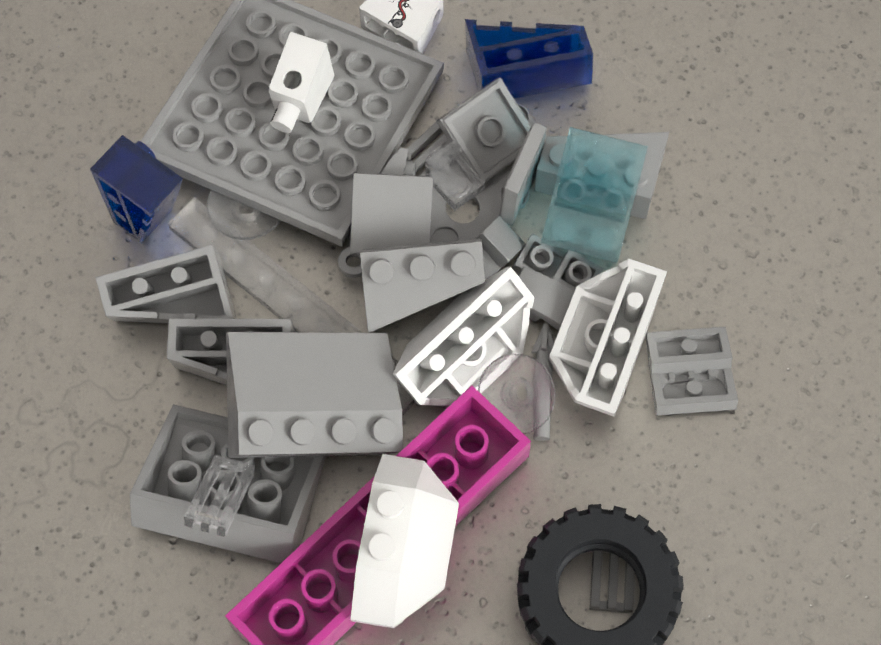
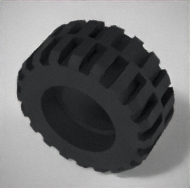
M601 504L588 505V509L577 511L575 507L564 511L563 517L555 521L553 518L543 525L541 533L537 537L533 536L527 545L524 558H521L518 570V606L520 616H522L525 629L530 638L534 639L538 645H663L674 629V625L680 615L683 604L681 602V594L684 590L683 576H680L678 571L680 563L675 551L671 552L666 545L668 539L660 530L657 532L652 530L648 526L649 520L638 514L636 518L626 514V508L614 506L613 510L601 509ZM589 551L609 552L625 560L634 570L640 588L639 602L633 615L622 625L604 631L590 630L575 623L564 611L558 594L559 579L567 564L582 553Z

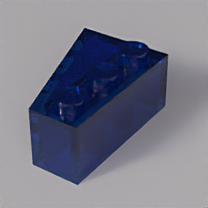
M465 19L466 50L478 91L497 78L502 79L514 99L592 84L593 51L584 26L536 23V28L512 27V22L500 21V26L477 25V20Z
M124 135L90 168L113 223L141 243L172 211L183 181L181 176L158 161L153 151L141 141L133 143Z

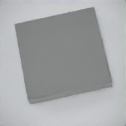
M501 78L495 79L436 121L477 185H483L516 160L531 126Z
M536 122L531 124L503 187L499 216L512 226L535 176L544 147L547 127Z
M353 173L350 253H360L363 249L430 243L433 177Z

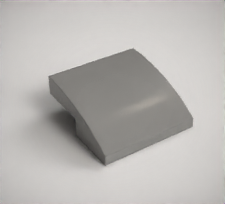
M726 327L646 332L648 364L656 416L737 409L738 397L731 370L733 357Z

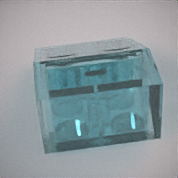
M570 127L541 243L618 263L648 146Z

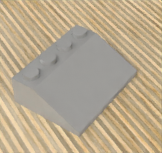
M226 333L228 458L391 455L400 453L403 450L402 407L397 381L393 375L394 365L388 333Z
M173 404L130 492L131 526L282 563L301 543L326 456L228 458V417Z

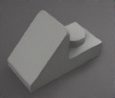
M500 216L475 238H482L486 279L506 265L525 246V242Z

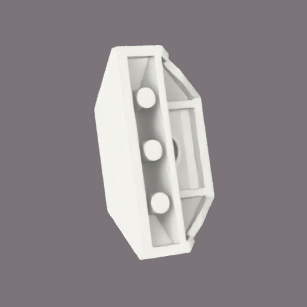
M627 259L619 263L617 267L602 272L576 286L549 356V360L575 403L613 417L615 416L648 330L667 271Z
M511 267L504 268L485 279L484 283L464 291L406 345L393 375L417 405L450 406L471 385L482 393L523 354L529 326L530 308L532 309L534 296Z
M382 454L372 483L356 565L350 619L352 622L395 628L405 618L420 609L445 588L459 503L423 460Z

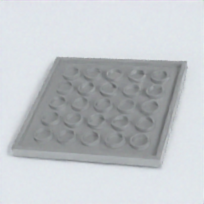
M233 0L136 147V155L141 160L342 247L351 232L353 173L381 174L386 164L398 151L443 73L444 62L292 0ZM290 32H294L327 43L335 76L313 121L306 123L297 119L292 132L285 133L275 129L270 124L275 109L269 94V86Z

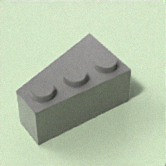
M669 132L547 136L537 167L535 191L646 219L665 153Z
M482 238L363 249L360 252L368 333L484 283L486 276Z
M213 245L95 277L105 315L114 321L168 323L169 318L237 319L219 252Z
M169 318L167 359L177 369L227 385V332H296V329L291 319Z

